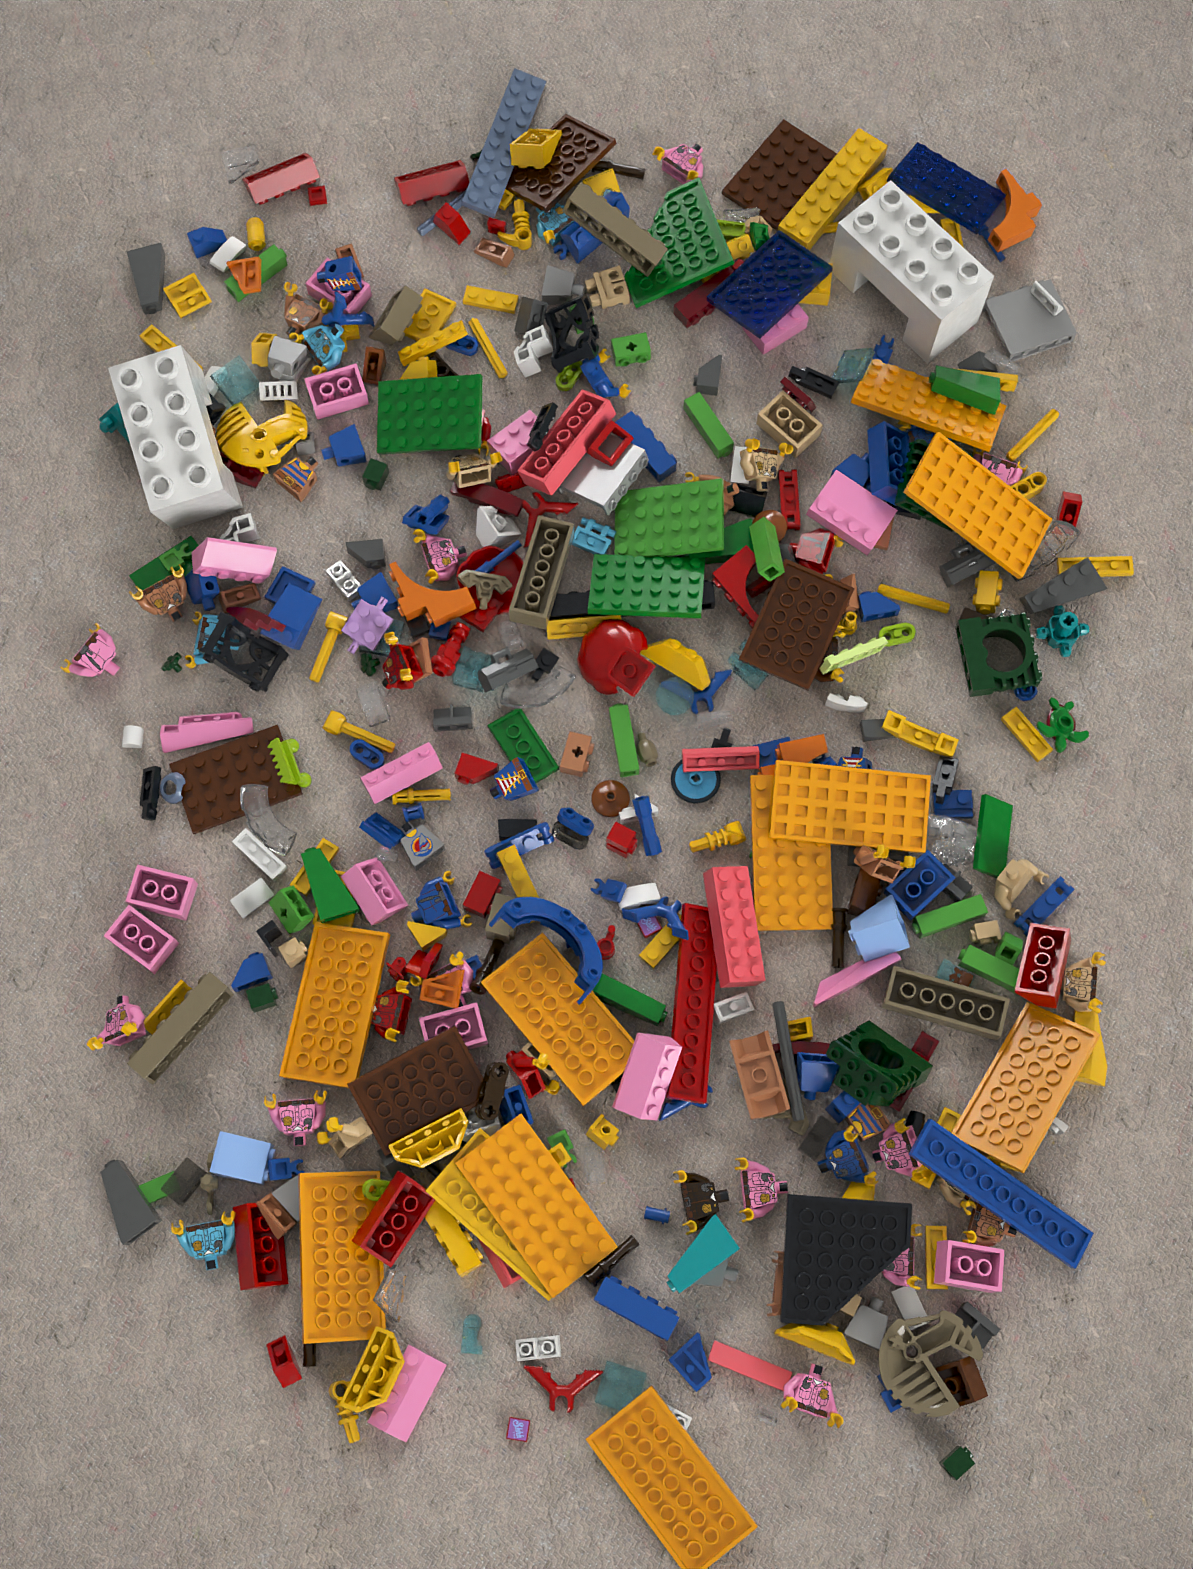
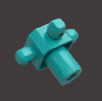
M116 403L98 419L100 421L99 429L103 433L109 431L111 434L117 430L130 444L119 404Z
M1059 605L1054 607L1053 616L1046 626L1035 630V635L1038 639H1046L1047 637L1049 646L1059 648L1062 657H1069L1072 652L1071 647L1079 636L1089 633V625L1085 623H1079L1078 625L1077 616L1072 612H1065L1064 607Z

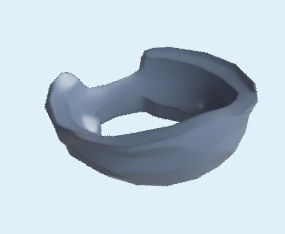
M172 772L161 781V796L170 804H176L183 799L181 791L183 784L186 782L181 774ZM169 780L176 784L175 794H166V786Z

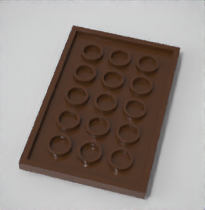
M565 113L550 128L551 130H562V135L551 161L542 169H535L534 166L519 168L518 165H514L506 190L535 207L548 212L617 144L615 138Z
M783 119L724 187L722 195L755 217L762 216L773 229L778 231V225L837 153Z
M785 558L783 562L785 572L775 579L739 657V661L809 691L855 588Z
M278 724L169 764L172 772H178L185 779L186 783L183 784L181 796L183 797L181 801L193 834L303 795L298 784L280 782L283 776L277 775L280 769H275L277 762L272 761L275 756L270 755V752L273 750L268 748L270 741L279 738L280 742L284 741Z
M454 1025L347 1083L386 1156L391 1153L388 1145L460 1108L465 1113L476 1107L483 1077Z

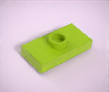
M717 219L724 239L731 240L746 234L745 223Z

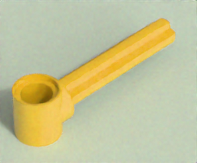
M332 611L329 612L325 623L328 631L309 679L311 681L320 682L337 636L343 633L341 630L349 617Z
M333 710L330 711L322 727L330 734L338 735L342 732L356 739L364 740L368 744L388 753H392L396 746L395 743L347 723L344 715Z

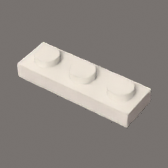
M245 828L232 841L237 848L273 881L287 869V866L248 829Z

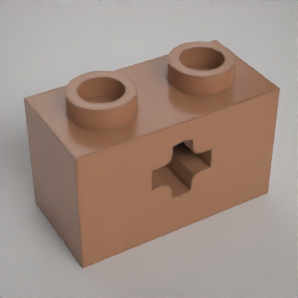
M569 731L560 764V772L583 777V773L587 772L590 761H587L588 755H592L594 749L591 736ZM577 752L581 753V755H579L578 758L575 757Z

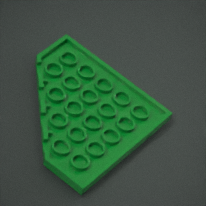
M700 177L668 191L664 197L665 201L654 216V222L647 231L654 239L663 242L668 250L650 275L647 277L633 265L624 275L636 308L735 264Z

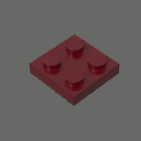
M784 377L780 381L783 386L782 390L792 399L795 398V401L805 410L808 409L812 413L816 409L812 399L790 380Z

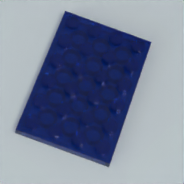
M919 142L914 145L886 180L887 182L891 180L902 191L976 235L1007 195L1000 189L991 186L985 180L979 179L971 172L964 170L956 163L947 160L941 154L930 150Z
M778 230L707 296V301L760 339L833 271V266Z

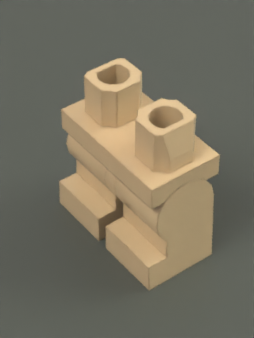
M620 265L599 273L595 272L593 273V278L585 280L587 292L597 291L596 294L589 295L592 307L601 305L602 309H606L607 306L611 307L619 303H623V305L630 303L629 292Z

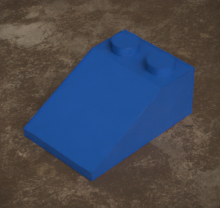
M289 583L268 615L286 625L283 632L271 628L269 632L262 628L260 633L292 649L300 650L323 599Z
M927 850L926 853L916 860L915 867L907 868L885 889L884 894L886 896L893 895L898 909L911 921L955 877Z

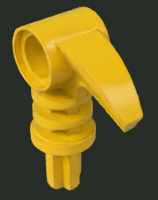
M517 199L513 203L515 213L512 215L515 233L498 232L497 235L500 240L510 246L518 247L520 250H528L532 246V235L529 225L530 217L529 213L525 211L524 201Z
M740 821L725 825V831L719 829V833L713 831V835L710 832H706L704 838L691 841L689 843L691 852L695 853L707 848L713 851L716 845L720 848L722 843L724 846L728 845V841L731 846L746 841L747 839Z
M335 1381L329 1386L328 1392L330 1397L337 1402V1405L334 1407L339 1408L337 1415H341V1419L338 1421V1424L344 1425L348 1442L354 1443L360 1440L355 1421L359 1416L358 1414L353 1415V1411L339 1406L350 1381ZM339 1384L344 1387V1394L341 1397L335 1393L336 1386Z

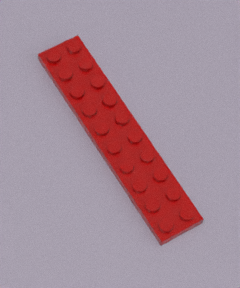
M684 903L682 904L681 922L685 929L688 930L689 939L679 938L671 1038L682 1046V1050L669 1084L666 1098L705 1104L707 1102L717 964L708 907Z

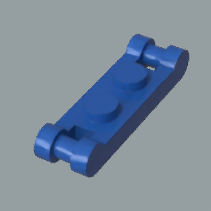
M540 823L485 849L484 853L490 859V867L492 869L499 868L502 864L496 856L497 852L514 844L521 856L544 844L552 843L554 837L549 833L548 823ZM542 833V836L537 838L536 835Z
M1061 876L1013 923L1017 928L1020 927L1024 931L1023 934L1026 937L1030 927L1025 922L1026 919L1031 923L1042 924L1075 890L1071 885L1068 886L1064 882L1065 879ZM1058 887L1064 892L1061 896L1055 891Z

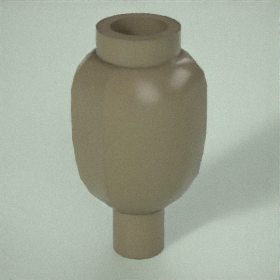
M645 733L638 734L640 742L637 745L638 756L647 767L657 764V749L654 743L646 738Z

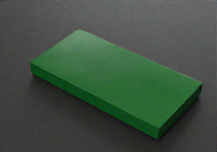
M191 535L171 549L175 548L179 551L183 544L188 543L189 549L185 553L194 551L199 545ZM158 556L130 574L129 577L143 591L173 573H168ZM192 558L184 559L185 565L182 566L184 577L193 569Z
M520 706L487 725L510 762L516 757L524 759L535 783L560 770Z
M987 794L981 795L973 869L997 878L1007 863L1013 805Z

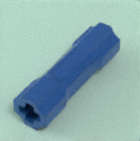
M441 494L433 498L430 504L415 513L414 521L416 525L422 527L429 525L438 514L448 509L449 499Z
M649 796L636 797L632 802L643 836L642 843L645 855L654 856L661 853L662 849L651 815L652 808Z

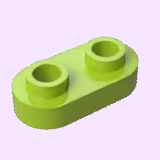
M581 360L564 367L563 371L558 373L556 376V387L559 390L569 391L583 373L580 368L582 365Z
M910 623L886 626L879 631L878 639L889 636L890 640H887L888 643L885 645L887 647L908 643L913 640L916 630ZM902 632H907L908 636H904Z
M369 1179L363 1184L362 1193L367 1199L378 1201L391 1181ZM374 1186V1190L370 1192L369 1188Z

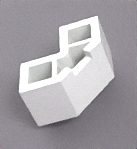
M543 325L527 331L523 336L524 341L520 347L517 346L514 350L517 365L525 378L541 371L538 361L539 357L553 352L551 339Z
M251 513L232 518L229 528L225 534L221 535L220 539L242 543L260 539Z

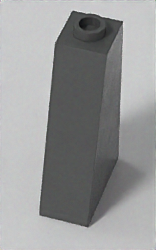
M157 243L126 251L144 314H154L157 311H161L165 271V252L162 244Z
M114 1159L105 1164V1169L100 1173L120 1241L123 1245L129 1246L160 1223L162 1219L139 1188L137 1181L125 1163L121 1160L115 1161Z

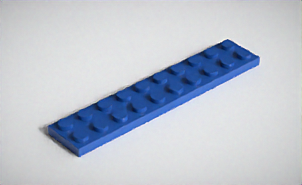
M928 1119L908 1155L1072 1269H1076L1094 1233L938 1123Z

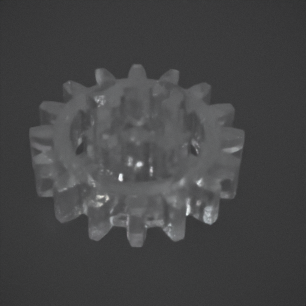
M948 835V838L942 836L941 841L935 840V844H932V854L942 864L946 863L949 867L951 865L958 867L959 863L965 865V861L971 862V858H974V844H972V840H966L965 836L959 838V835Z

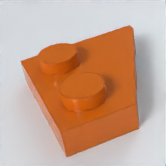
M259 256L226 262L244 294L261 292V259Z
M460 969L423 980L419 1000L458 1008L465 970Z

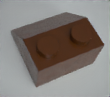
M860 868L855 879L847 914L859 916L877 904L875 903L876 897H880L883 888L880 885L881 879L871 876Z
M967 1356L935 1368L960 1407L988 1396L974 1358Z

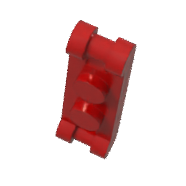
M791 469V471L778 470L780 512L786 519V522L787 518H794V522H787V530L794 529V531H800L797 469Z

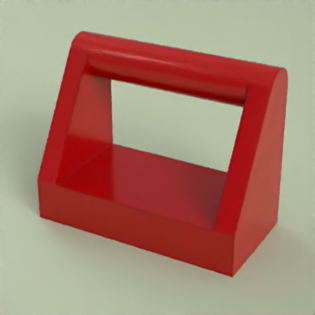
M610 420L586 453L612 467L634 438L613 420ZM613 433L624 440L609 458L599 450V447Z

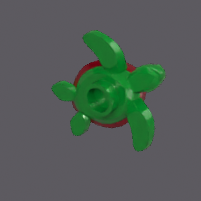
M1051 697L1049 704L1052 709L1047 715L1046 725L1039 721L1036 723V726L1044 736L1052 737L1055 740V750L1061 753L1066 749L1067 739L1075 743H1081L1089 737V732L1075 731V720L1069 712L1074 707L1072 701L1065 703L1063 706L1055 698Z

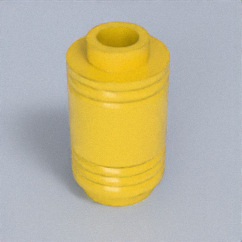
M252 217L246 223L248 247L254 251H260L266 246L264 223L260 218Z

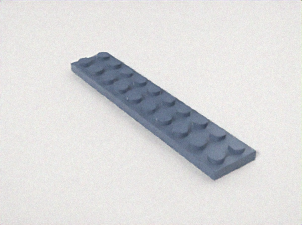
M514 68L462 200V206L495 218L514 165H511L510 143L528 131L544 90L545 80Z

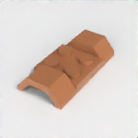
M768 1030L748 1038L729 1041L751 1120L769 1117L789 1110V1102Z

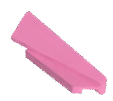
M238 712L179 717L178 725H161L160 739L162 750L164 753L253 733L252 717L242 718L241 713Z
M897 952L867 962L863 959L820 981L813 1004L814 1008L898 964L901 957Z

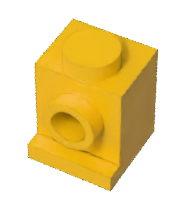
M601 1114L590 1126L586 1136L605 1150L608 1145L612 1147L619 1139L617 1136L619 1129L607 1121L604 1115Z

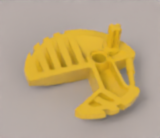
M284 400L283 414L269 419L258 426L241 401L231 406L222 415L220 423L217 425L216 436L219 447L229 459L241 465L257 467L260 472L268 474V466L279 464L281 457L300 439L304 440L307 438L308 425L301 409L295 403ZM293 439L289 444H286L281 450H277V446Z

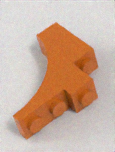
M1007 169L1002 170L996 180V184L1000 188L1005 201V218L992 230L988 241L997 253L1031 237L1036 227L1031 218L1037 216L1042 207L1040 200L1034 193L1026 194Z
M396 561L389 564L392 570L389 572L393 582L397 581L399 585L396 589L401 598L397 599L400 604L397 608L401 617L405 616L407 621L425 614L429 623L433 622L435 627H438L477 609L467 586L450 591L429 589L408 578L399 568Z
M824 734L779 743L777 749H775L777 760L809 763L811 760L828 753ZM775 764L759 768L757 775H774Z

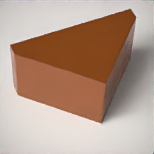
M366 346L363 382L378 385V381L382 380L387 363L383 349Z

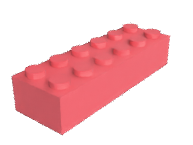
M582 389L544 436L541 448L538 451H532L517 470L523 482L552 496L587 452L590 445L616 415L610 400Z
M748 866L712 867L703 873L720 988L756 986L766 981Z

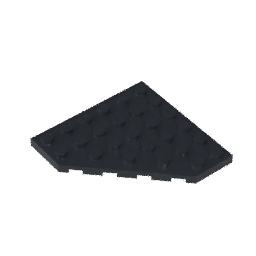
M787 1194L780 1322L823 1326L829 1318L843 1308L859 1291L864 1289L881 1271L885 1270L902 1252L910 1247L912 1204Z

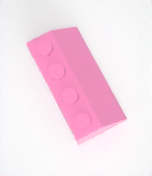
M207 537L191 552L193 573L204 577L217 576L220 579L231 578L236 581L246 580L259 584L270 576L277 548Z
M428 742L364 775L360 780L373 803L376 804L443 768L435 750Z
M637 1033L612 1107L639 1119L657 1121L682 1046L668 1036Z
M408 1345L403 1354L405 1362L387 1402L377 1405L368 1420L369 1424L404 1442L408 1441L447 1366L412 1345Z

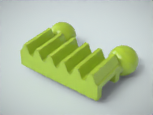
M279 738L270 741L268 748L273 749L270 755L275 756L272 761L277 762L275 769H280L277 775L283 776L280 782L298 784L302 788L308 787L312 782L311 776L308 773L299 772L293 753L299 750L298 741L292 738L280 742Z

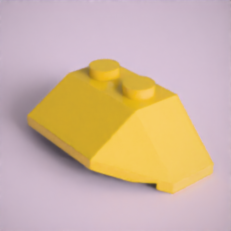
M669 638L650 643L647 650L640 652V654L701 691L711 683L705 660L693 649H688L681 645L678 640Z
M462 1108L388 1145L396 1161L423 1168L458 1150L469 1122Z
M789 1323L774 1331V1334L847 1364H855V1359L843 1333L839 1332V1327L829 1323L826 1326Z
M375 1327L339 1406L358 1413L387 1402L405 1362L393 1332Z

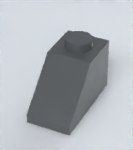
M722 355L716 356L700 367L698 375H694L693 386H696V393L700 392L701 394L717 396Z
M383 539L346 542L348 553L365 567L380 569L386 566Z

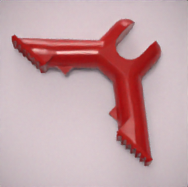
M533 492L532 495L538 503L536 509L532 508L526 500L522 502L523 508L529 514L523 548H528L538 515L542 516L545 512L555 513L556 516L560 513L566 515L578 505V502L545 501L538 492Z
M524 1366V1369L549 1393V1409L552 1412H555L556 1398L563 1395L568 1401L567 1413H570L574 1408V1396L603 1374L602 1370L597 1371L596 1369V1371L585 1369L582 1374H576V1378L568 1385H558L551 1378V1373L545 1372L542 1366Z

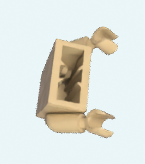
M1012 859L997 877L995 884V899L1003 910H1006V918L1015 921V915L1020 916L1021 911L1012 908V903L1032 876L1034 881L1043 885L1045 883L1042 882V878H1049L1048 874L1038 870L1036 866L1026 859L1018 861Z

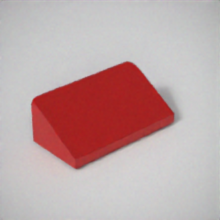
M761 576L745 587L746 592L751 598H755L771 587L775 579L769 582Z

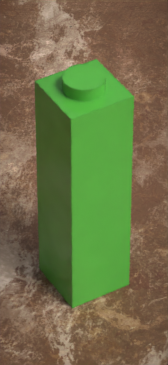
M274 244L259 255L261 259V285L288 265L286 253L282 248L278 249ZM233 275L224 281L227 291L237 302H240L249 295L242 292Z
M698 392L685 399L683 409L716 458L719 459L722 456L727 457L733 451L734 441L701 393Z
M762 517L749 526L758 573L771 582L785 571L776 528L765 517Z
M614 704L612 707H609V717L620 778L639 775V765L628 704Z
M979 894L915 916L911 925L913 932L918 934L919 939L982 918L988 913L982 895Z
M970 944L966 949L962 948L958 959H960L958 966L1015 993L1019 968Z

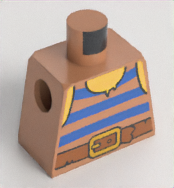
M311 456L305 463L295 457L273 473L275 482L298 501L302 502L317 481V476L313 469L318 465V462Z
M860 1103L845 1118L848 1125L854 1127L852 1130L854 1134H859L857 1138L860 1142L885 1132L891 1124L879 1106L869 1104L864 1106Z

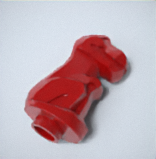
M461 622L453 625L448 634L450 637L447 642L441 644L436 655L431 657L432 672L437 676H451L455 672V664L461 656L459 653L460 644L464 643L470 634L469 631L471 629Z

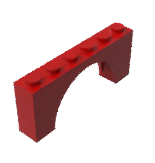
M746 545L712 573L713 579L711 581L718 589L721 587L725 592V598L737 606L736 611L742 617L745 616L749 620L748 625L753 629L759 615L749 604L745 587L747 577L756 565V559L753 551Z

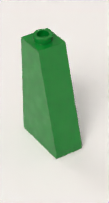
M936 365L934 372L930 373L929 383H931V391L995 415L1001 401L1000 378Z
M752 518L724 528V550L684 554V557L690 559L705 558L706 565L725 563L746 545L754 553L749 528L752 525Z
M312 847L304 850L305 853H302L301 857L321 923L360 912L355 900L321 849Z
M603 973L593 989V992L602 1003L657 1027L660 1022L664 1023L668 1014L665 1011V1004Z

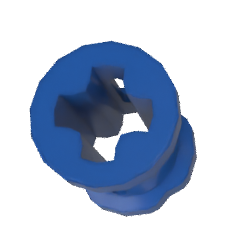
M421 802L416 806L402 807L406 823L419 818L425 819Z

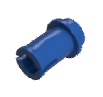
M646 1206L644 1219L659 1221L663 1225L669 1222L670 1211H667V1208L662 1210Z

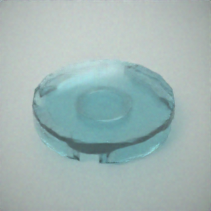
M671 677L659 685L656 692V700L664 712L670 715H680L692 706L694 691L685 680L680 677Z

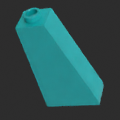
M716 1214L711 1217L667 1275L668 1281L666 1283L673 1293L677 1291L680 1294L740 1249Z

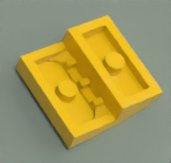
M195 273L163 288L164 293L180 319L212 302Z

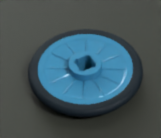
M682 760L675 765L671 773V785L674 792L679 798L689 803L698 804L710 800L718 792L721 783L719 771L683 772ZM698 777L699 781L694 782L693 778Z

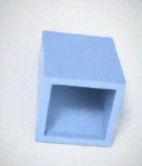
M893 895L887 896L850 921L851 929L848 930L852 941H856L855 948L858 956L862 955L865 962L910 948L905 923Z
M220 1131L210 1172L220 1177L264 1185L265 1181L269 1180L268 1160L274 1159L276 1149H273L274 1145L268 1142Z

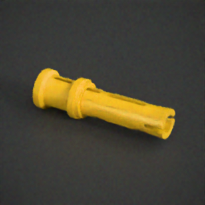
M410 787L407 790H401L392 795L393 805L397 803L413 804L414 801L451 800L450 788L414 790V788Z

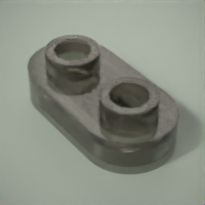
M559 821L553 825L552 835L558 840L578 850H582L587 846L588 836L576 833Z

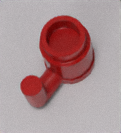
M614 925L608 926L606 937L597 942L602 960L611 959L615 953L613 943L615 935Z

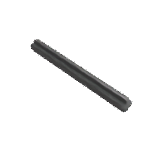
M777 1001L772 1003L791 1113L793 1121H801L805 1119L785 1005L783 1001Z

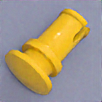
M847 612L845 618L839 623V625L844 627L840 631L844 632L845 635H852L857 630V615L855 612Z

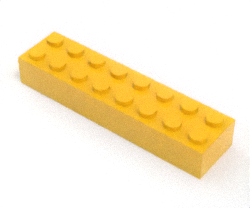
M858 128L778 225L777 237L806 255L822 236L827 225L836 219L858 192L857 187L867 181L885 159L888 145Z

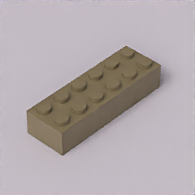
M582 182L579 183L562 209L563 213L647 277L668 250L663 242L654 239L647 230L641 229L633 219L624 216L619 208L611 206L603 196H598L589 185Z
M538 515L510 605L509 621L541 629L547 628L573 541L574 523Z
M893 966L890 970L881 1008L997 1041L1002 1036L1010 999Z
M211 972L204 974L198 980V985L194 990L191 989L185 994L184 1001L180 1005L177 1004L171 1010V1015L158 1024L156 1032L146 1037L142 1043L143 1046L130 1055L127 1064L153 1085L231 999L234 993Z

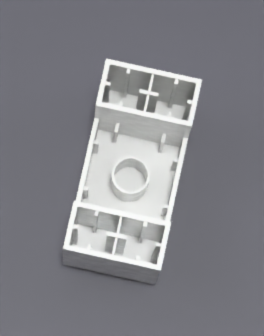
M891 180L838 223L830 263H833L832 274L852 293L869 280L909 318L903 341L927 364L978 322L994 275Z
M179 345L109 367L108 370L150 512L172 529H176L243 508L233 473L222 462L206 406L211 405L212 401L203 371L185 349Z

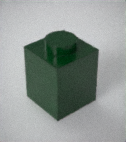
M371 458L362 475L364 485L371 490L377 489L381 491L389 474L388 464Z
M269 983L246 990L251 1010L254 1013L277 1005L276 999H279L275 987L272 988Z
M956 1446L939 1464L953 1480L957 1481L975 1462L972 1460L974 1456L968 1448Z

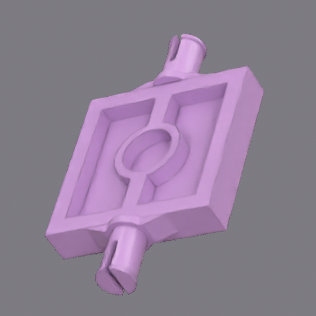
M381 597L376 606L362 599L360 600L341 630L353 640L347 651L354 654L360 645L374 652L394 621L393 618L386 615L382 610L388 602L387 599Z

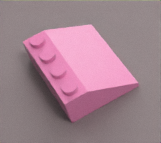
M836 470L806 515L865 555H868L898 510Z

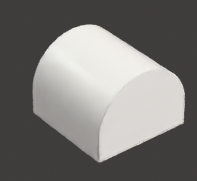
M133 725L124 726L122 747L142 748L143 728Z

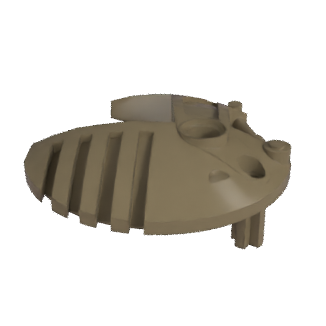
M941 1310L939 1314L921 1318L897 1319L890 1325L883 1336L878 1354L881 1379L886 1390H892L891 1397L894 1400L899 1399L902 1401L899 1405L903 1408L908 1406L913 1408L910 1412L915 1414L926 1412L928 1413L925 1415L927 1417H940L949 1415L960 1407L928 1359L929 1355L951 1345L979 1362L983 1357V1351L977 1336L974 1335L972 1337L971 1327L969 1325L964 1327L962 1325L964 1321L955 1314ZM939 1319L937 1324L916 1336L909 1329V1326ZM910 1345L916 1349V1354L912 1358L906 1354V1349Z

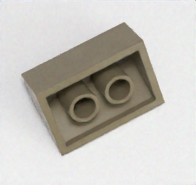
M407 285L393 294L368 337L390 345L397 341L400 342L405 336L403 331L414 320L412 318L413 314H417L422 307L420 303L423 297Z

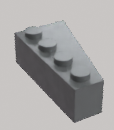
M1087 557L1020 598V601L1030 615L1104 591L1108 588Z

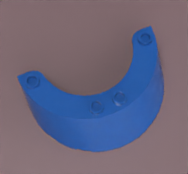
M519 897L506 902L489 923L491 927L501 918L513 929L521 924L538 921L540 925L550 928L564 938L573 949L575 955L579 956L580 965L578 966V975L574 983L585 991L577 1001L580 1005L599 982L603 969L600 949L593 935L587 929L586 924L574 916L570 910L545 899Z

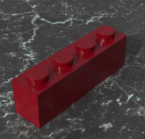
M729 266L674 304L673 314L686 328L691 325L694 326L702 317L710 315L716 307L724 305L730 297L738 295L742 290L743 280Z

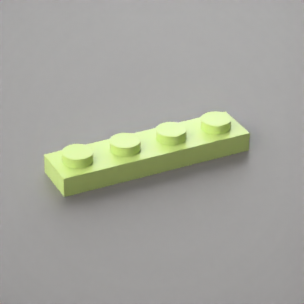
M875 637L866 644H857L851 650L844 649L835 656L831 654L824 659V663L819 669L825 674L836 668L876 654L885 647L888 641L885 637L879 639Z

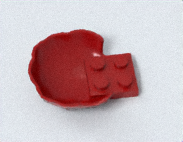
M490 545L473 551L467 560L458 567L456 577L466 569L475 571L486 561H491L505 549ZM515 552L493 568L494 571L489 573L505 576L512 584V588L502 595L493 589L491 599L487 602L486 610L480 609V601L477 600L475 585L468 588L477 609L459 618L481 632L486 630L496 615L509 613L524 563ZM457 578L460 589L464 588L462 583Z
M620 619L603 620L583 636L581 648L577 656V664L582 677L589 684L593 685L596 691L606 695L618 693L616 687L619 686L632 697H635L656 667V665L640 654L642 650L648 649L644 633Z

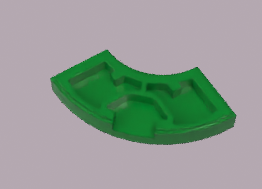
M750 222V237L755 251L766 262L777 264L780 246L774 244L770 239L768 225Z

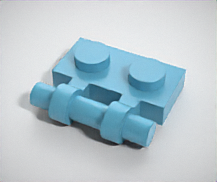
M583 517L580 524L586 527L585 529L580 526L577 527L571 545L592 554H606L612 541L606 537L615 538L617 531L611 529L608 525L603 526L596 523V520L592 518L587 519ZM594 529V530H596V531H598V532H601V534L598 535V534H596V533H594V532H591V531Z

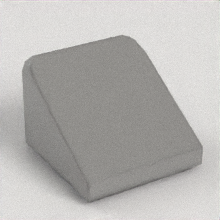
M308 432L306 439H300L295 443L298 455L316 452L313 432Z

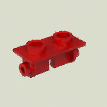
M518 472L511 476L510 474L498 476L495 479L498 489L505 492H511L528 486L523 482Z
M397 957L391 965L386 962L389 975L397 982L399 980L405 981L404 976L408 973L405 971V966L407 965L405 958Z

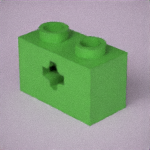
M646 332L611 339V350L616 367H624L637 362L644 363L651 359V349Z
M294 885L280 889L269 901V905L289 934L303 930L315 917Z

